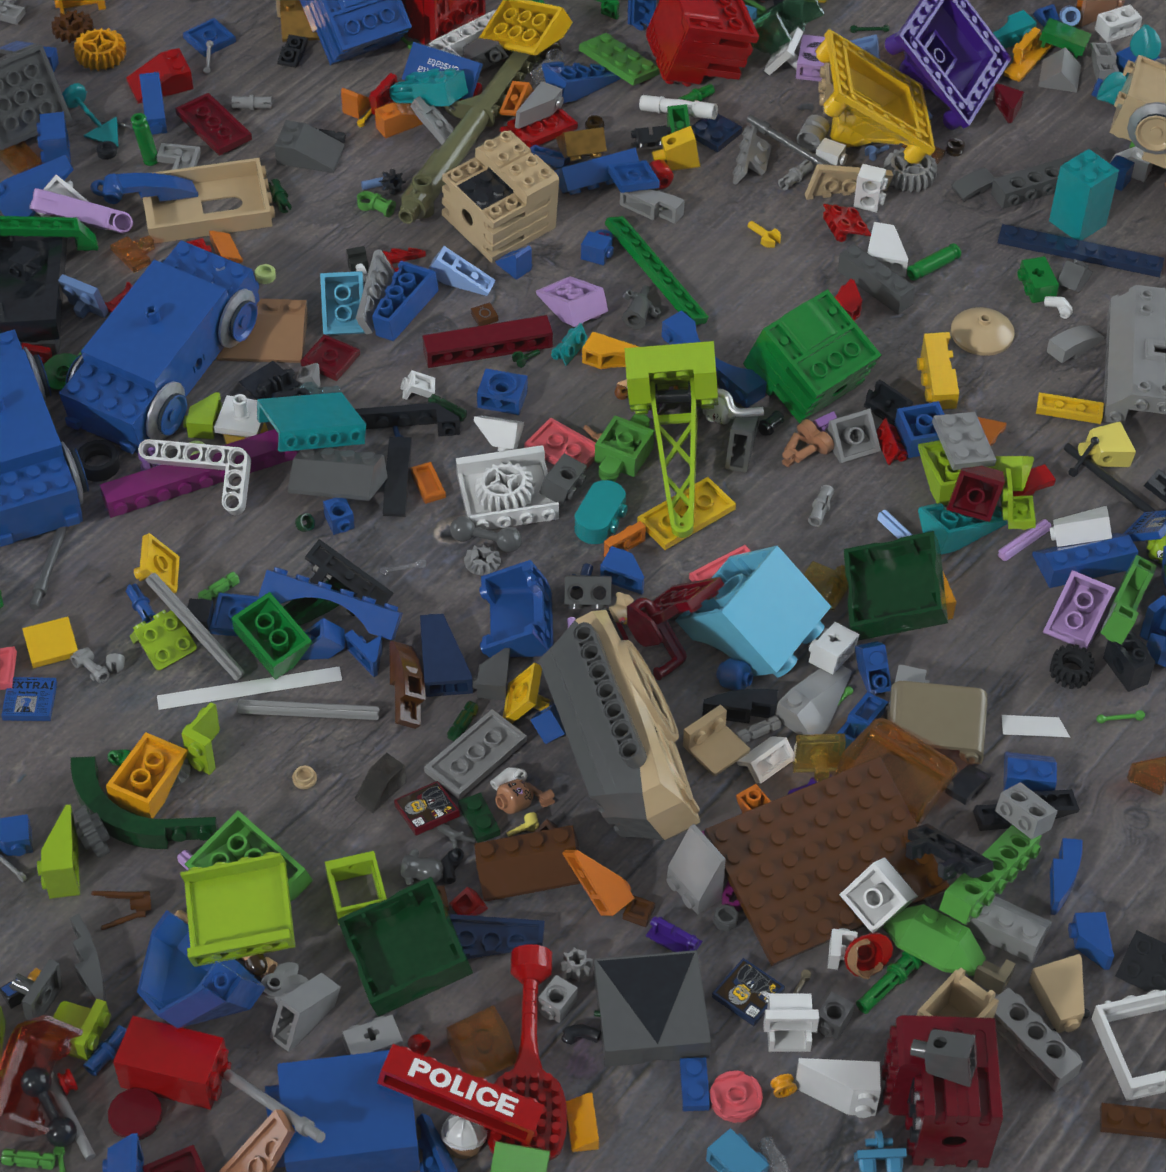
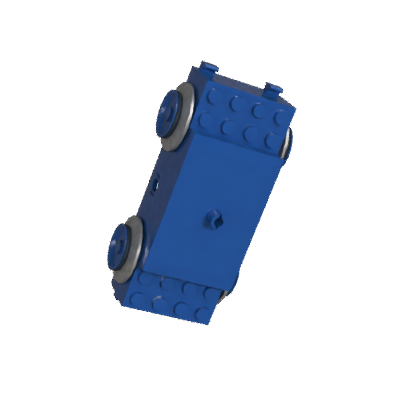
M182 240L168 257L158 261L154 259L81 350L82 355H79L71 364L66 375L65 386L59 393L68 416L65 417L67 426L75 430L84 429L120 445L121 450L130 454L138 453L139 445L144 440H163L167 436L174 434L179 429L186 415V396L224 347H234L239 342L244 341L255 326L258 314L256 305L260 301L258 293L260 288L258 281H255L253 269Z
M15 329L0 333V547L53 531L60 527H69L83 522L80 505L83 504V493L89 492L87 478L77 450H69L64 442H60L45 402L46 397L51 396V389L39 354L32 356L27 347L22 349Z

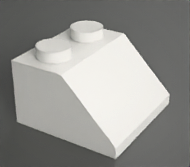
M885 857L872 863L839 894L871 933H875L918 897Z

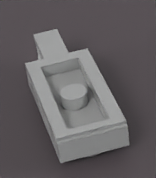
M420 96L414 99L410 107L435 138L443 144L454 128L434 105H427Z

